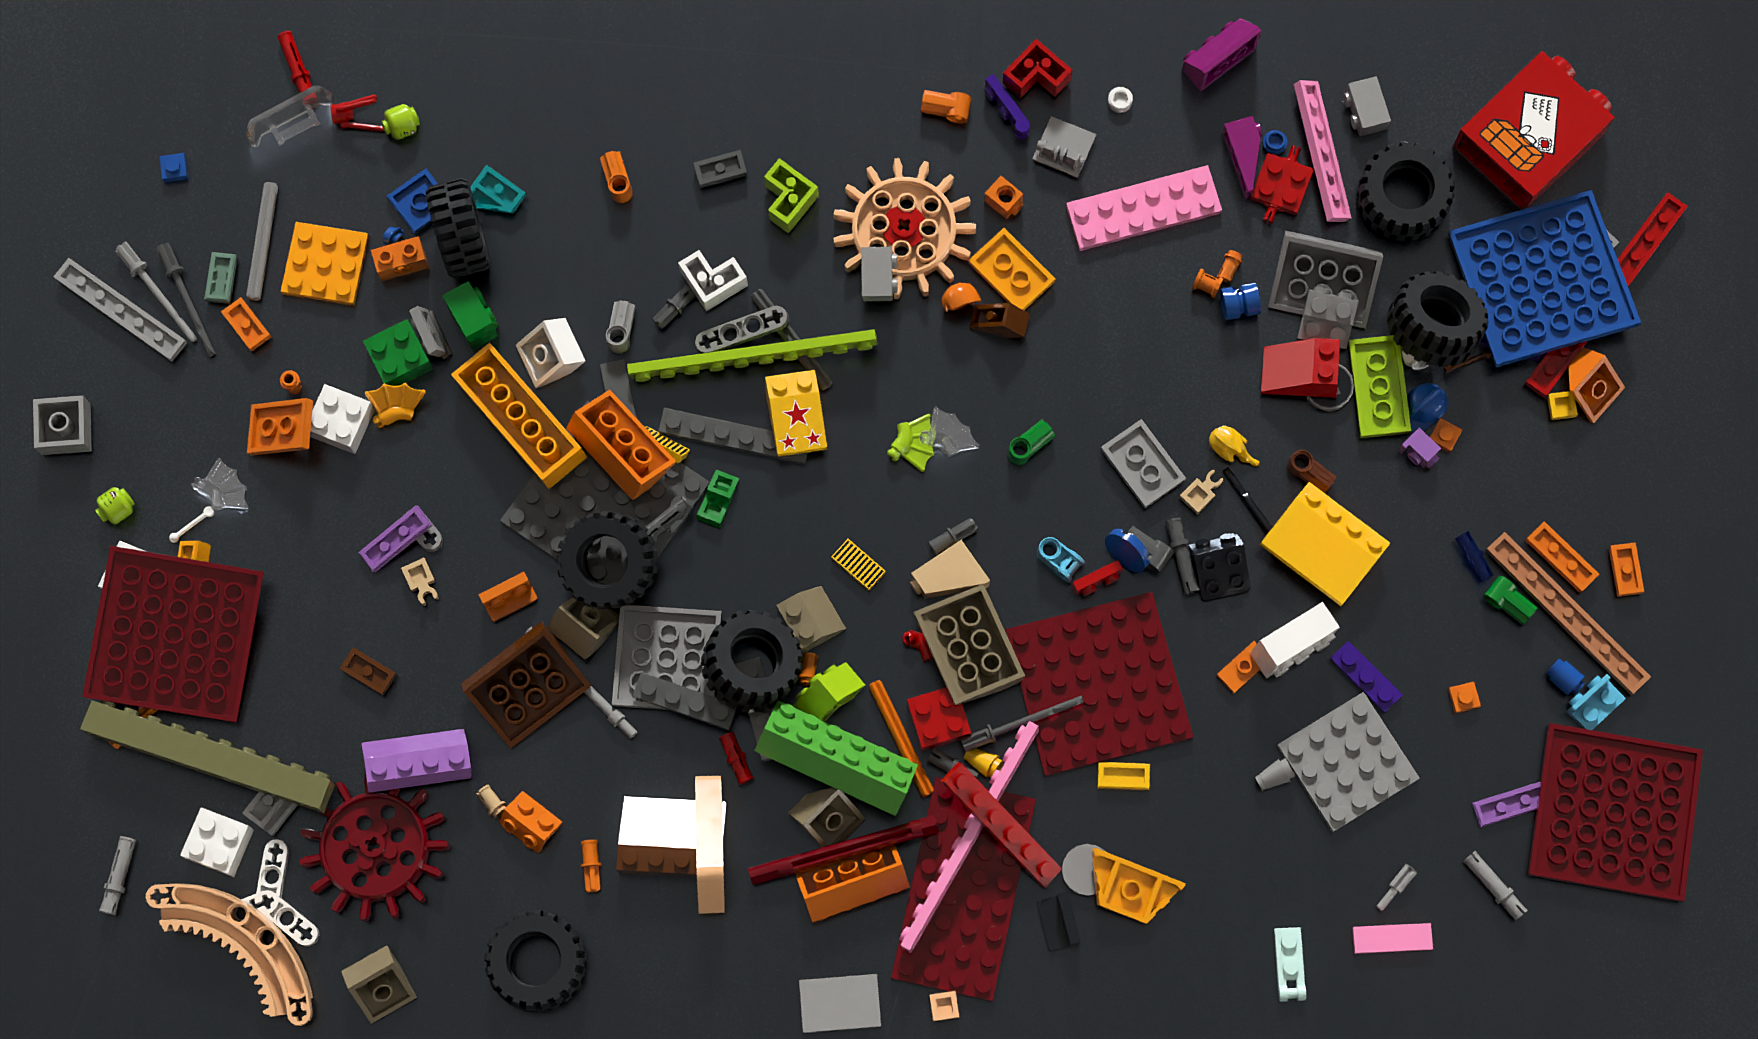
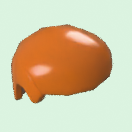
M957 283L950 286L941 298L942 307L946 312L962 308L968 304L974 305L975 302H981L977 290L969 283Z

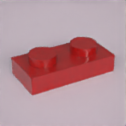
M1117 560L1074 581L1072 589L1076 596L1080 594L1087 596L1097 590L1096 586L1104 582L1106 585L1117 581L1119 579L1118 575L1121 574L1123 568Z

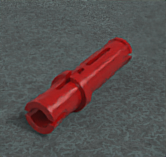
M284 31L278 35L277 39L290 68L292 83L296 84L302 102L311 101L316 96L310 82L311 75L304 67L292 32Z

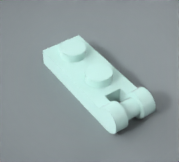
M1301 927L1275 928L1274 942L1279 1002H1286L1288 999L1297 998V1001H1306ZM1286 981H1296V988H1287Z

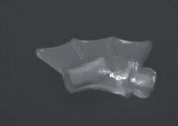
M938 407L933 408L930 431L923 430L920 434L921 443H928V446L941 449L948 458L960 451L980 447V444L971 435L970 426L963 425L955 413H945L938 409Z
M221 458L216 460L206 478L195 477L194 482L191 483L193 490H197L198 494L209 499L212 510H221L224 507L248 509L249 507L244 499L247 487L239 482L237 470L227 467Z

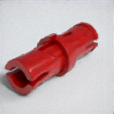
M733 731L722 735L719 740L728 757L726 759L727 764H731L738 784L741 785L751 781L754 777L745 760L747 756L745 752L741 751Z

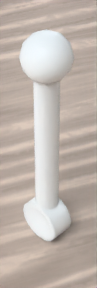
M205 507L204 513L177 533L170 534L169 540L173 543L177 542L181 535L206 517H212L214 515L213 508Z

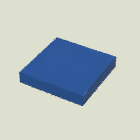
M424 169L386 196L415 236L432 225L425 191L430 186L437 185L438 183L427 169Z

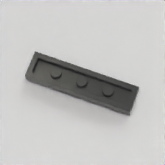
M643 672L639 676L632 695L633 698L726 730H730L738 706L735 709L727 706V701L722 700L720 702L715 697Z

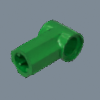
M1041 419L1020 437L1013 439L1007 453L1010 462L1015 465L1025 464L1033 454L1055 438L1052 428ZM1015 447H1022L1025 449L1026 454L1017 455L1013 449Z
M1498 576L1483 595L1490 605L1499 610L1503 609L1521 625H1524L1537 609L1534 604L1517 592L1516 586L1510 580L1503 576Z

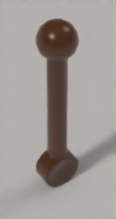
M1485 349L1483 353L1461 362V364L1444 367V371L1448 373L1479 359L1491 358L1490 350Z

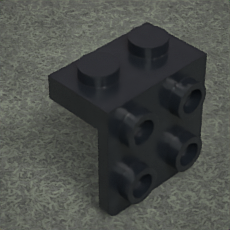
M1224 534L1214 540L1200 539L1195 544L1189 545L1190 555L1195 561L1200 595L1203 600L1216 599L1250 590L1251 585L1245 547L1238 534Z

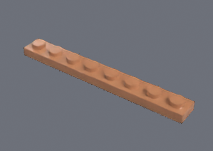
M1504 532L1485 550L1631 696L1651 677L1508 534Z

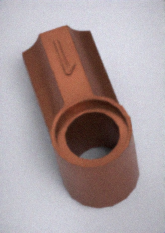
M1306 450L1296 451L1287 462V469L1291 475L1300 477L1306 483L1310 482L1323 493L1330 488L1337 478L1315 461ZM1295 458L1303 459L1306 467L1303 469L1298 468L1294 462Z

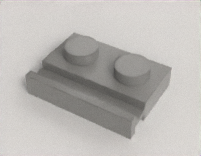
M419 306L409 310L413 318L411 319L412 326L419 332L422 338L421 346L424 351L436 357L442 356L443 359L452 355L434 312H429L428 309Z
M258 792L242 814L271 836H274L297 807V804Z

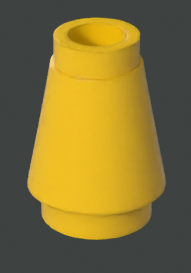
M977 748L967 751L963 758L986 778H992L996 770L1000 771L1003 766V761L999 759V755Z

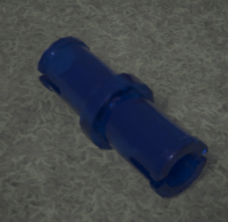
M1470 531L1455 538L1466 556L1465 562L1467 564L1470 563L1479 582L1481 583L1492 577L1494 573H1492L1483 557L1484 552L1479 550Z

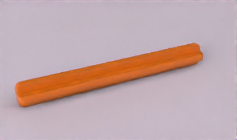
M875 681L869 685L875 702L902 757L918 764L913 780L920 795L923 798L930 796L934 792L932 784L882 681Z

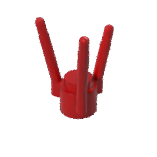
M376 95L331 105L332 121L334 124L340 123L341 129L356 128L384 132L382 126L350 122L351 119H354L353 109L376 103Z

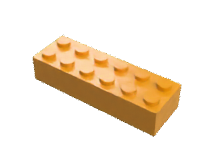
M488 343L451 374L462 390L548 489L553 487L587 458L580 445L491 343Z

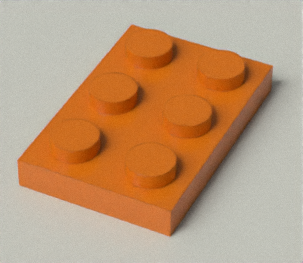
M302 398L252 404L247 453L261 455L308 450L313 400Z

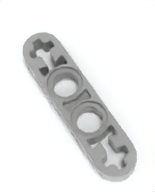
M772 306L705 330L698 334L695 344L702 353L723 351L785 328L789 322V315L782 307ZM775 312H778L780 315H783V317L780 318L779 324H777L775 321L767 322L769 328H766V324L762 319L763 316H765L767 320H770L774 318ZM751 320H758L760 322V329L755 333H751L747 329L748 323ZM729 328H734L737 331V337L733 341H726L724 338V333ZM716 333H719V338L723 343L720 345L718 341L711 342L709 349L701 345L705 342L704 338L706 337L710 340L717 339Z

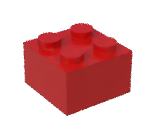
M947 687L907 699V706L922 752L932 750L934 747L939 748L961 741L960 738L971 734L963 705H954Z

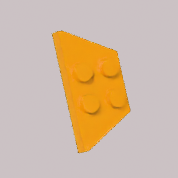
M1092 849L1098 906L1147 924L1156 915L1158 910L1165 907L1170 902L1169 900L1185 887L1186 883L1100 849Z

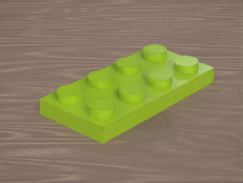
M1394 335L1353 339L1348 342L1360 438L1411 433L1400 345L1397 346L1394 342Z

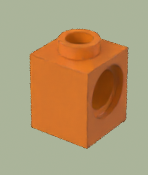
M1000 176L985 192L984 201L1007 219L1011 214L1016 215L1023 207V193ZM1003 195H1008L1012 200L1004 203L999 198Z

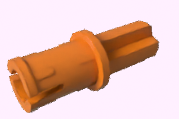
M597 840L581 841L583 855L581 868L584 869L586 892H597L600 890L599 867L601 863L598 862Z

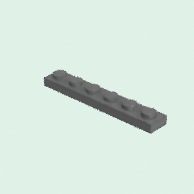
M668 408L663 410L658 430L659 433L667 436L805 465L808 454L807 452L778 457L773 431Z

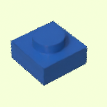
M184 153L159 156L163 182L188 179L187 161Z

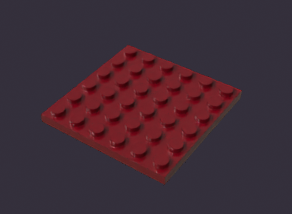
M110 546L82 697L237 722L264 572Z
M1152 592L1005 629L1006 635L1025 674L1024 679L1019 684L1028 716L1073 698L1083 697L1084 702L1082 704L1032 722L1038 725L1039 728L1034 739L1045 777L1193 739V733Z
M1549 723L1528 876L1684 902L1703 749Z

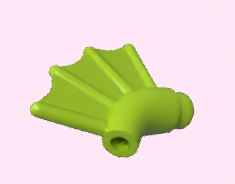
M926 414L910 423L904 422L897 425L898 437L890 446L891 449L887 451V456H891L892 461H897L900 457H903L921 472L925 471L927 460L934 456L932 441L936 437V433H934L930 426V414Z

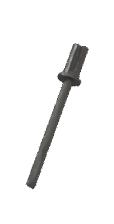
M169 243L159 245L156 251L165 268V277H173L210 358L215 355V351L180 277L184 268L178 264Z
M1083 697L1073 698L993 730L988 724L986 725L987 728L960 738L964 751L967 752L991 742L995 744L996 736L1017 729L1022 725H1027L1029 721L1035 722L1082 704L1084 702Z

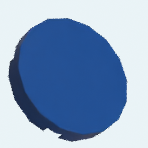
M1113 529L1105 538L1108 552L1127 570L1135 573L1142 572L1150 564V559H1147L1149 554L1146 547L1135 535L1130 533L1126 535L1122 533L1123 529Z

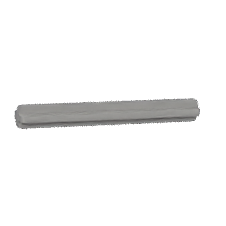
M265 182L263 187L246 295L250 300H260L278 191L277 184L272 182Z

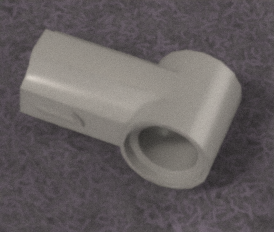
M620 300L614 302L610 325L606 331L609 349L616 354H622L630 347V334L636 306L627 301ZM616 336L624 337L619 343L612 341Z

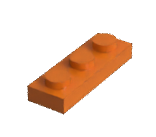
M1545 521L1525 540L1579 593L1599 575Z

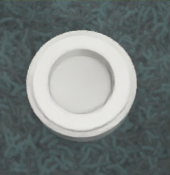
M1116 87L1109 93L1108 105L1114 112H1126L1132 105L1133 97L1127 88Z

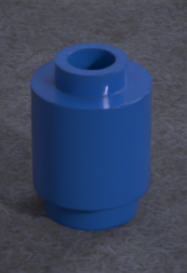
M1560 658L1546 672L1550 676L1549 680L1566 695L1570 692L1575 695L1585 684L1582 681L1585 676L1568 661L1564 662Z

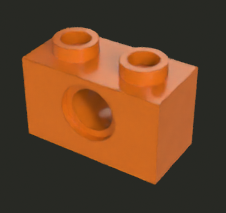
M419 236L371 250L376 271L381 281L429 268Z

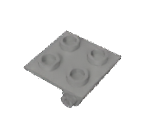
M1051 116L1041 140L1038 141L1032 160L1078 178L1096 134Z

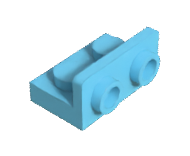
M1608 674L1602 679L1597 675L1587 685L1590 690L1586 694L1582 695L1579 692L1568 702L1572 707L1566 712L1582 729L1593 730L1626 699L1608 681L1611 678Z

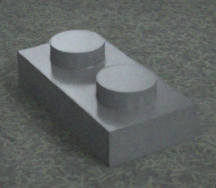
M741 150L693 163L700 188L747 176Z

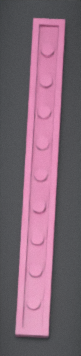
M1030 721L1026 727L1023 725L1020 727L1015 737L1018 740L1013 749L1008 748L1002 759L1005 762L1001 771L996 770L989 782L992 784L989 792L997 801L1001 798L1039 731L1038 725ZM972 814L964 825V828L967 830L963 837L958 836L952 845L951 850L954 853L950 860L945 859L938 870L941 873L937 882L932 881L925 893L928 898L924 905L919 904L912 916L915 920L912 926H906L899 938L902 941L901 948L909 953H912L984 827Z

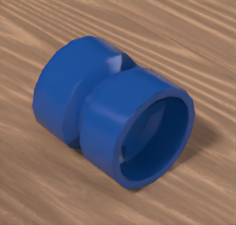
M1256 283L1243 284L1238 290L1234 286L1220 289V302L1225 320L1240 318L1242 313L1247 317L1261 314V302Z

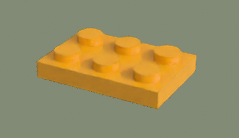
M1005 228L968 260V263L1008 303H1012L1022 310L1029 307L1056 280Z

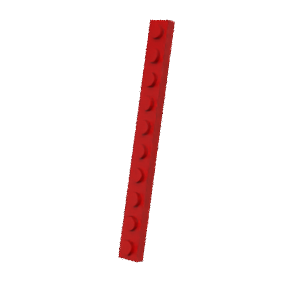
M1668 192L1618 258L1628 286L1688 207ZM1587 341L1548 352L1527 379L1525 385L1545 399Z

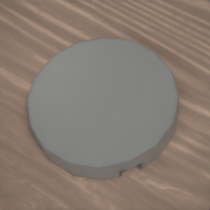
M1084 844L1076 846L1068 852L1063 860V880L1068 888L1078 895H1096L1092 849L1097 848L1105 851L1096 845Z

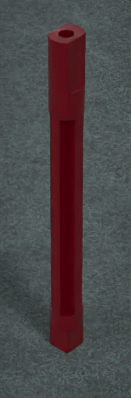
M931 815L906 824L748 868L752 884L756 885L813 867L938 833L939 829L935 815Z

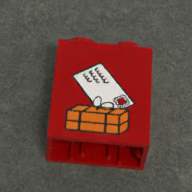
M1543 51L1460 129L1453 144V147L1521 210L1529 208L1606 133L1615 118L1610 113L1612 105L1605 95L1596 89H1591L1587 92L1574 80L1576 77L1575 70L1564 58L1554 56L1551 59Z

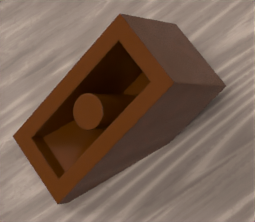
M1012 303L975 305L969 328L1005 338L1024 337L1030 314Z

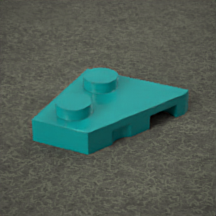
M488 165L484 167L470 187L477 209L513 214L527 195V193Z

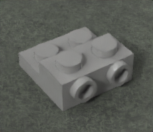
M1315 286V290L1309 289L1297 338L1303 340L1313 338L1340 339V348L1347 349L1359 301L1354 299V294L1340 292L1339 296L1329 294L1330 289Z

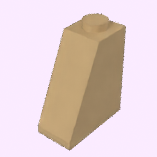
M962 540L912 572V581L910 582L916 594L922 593L925 599L962 593L984 584L985 588L990 586L989 578Z

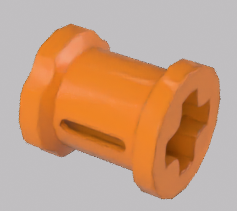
M1200 269L1192 289L1196 290L1198 288L1211 294V297L1215 299L1223 278L1217 279L1206 274L1204 269Z

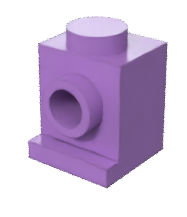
M1418 428L1401 445L1399 452L1403 454L1406 451L1408 458L1415 465L1420 464L1423 468L1427 466L1430 469L1439 460L1437 454L1441 447L1423 430Z

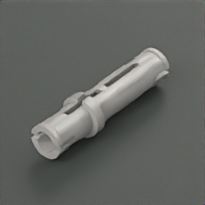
M124 836L119 838L108 882L104 884L105 893L99 912L116 915L121 893L125 891L123 886L136 843L135 839Z
M1476 851L1463 861L1496 898L1495 902L1497 904L1501 903L1515 921L1528 911L1513 895V889L1506 887Z

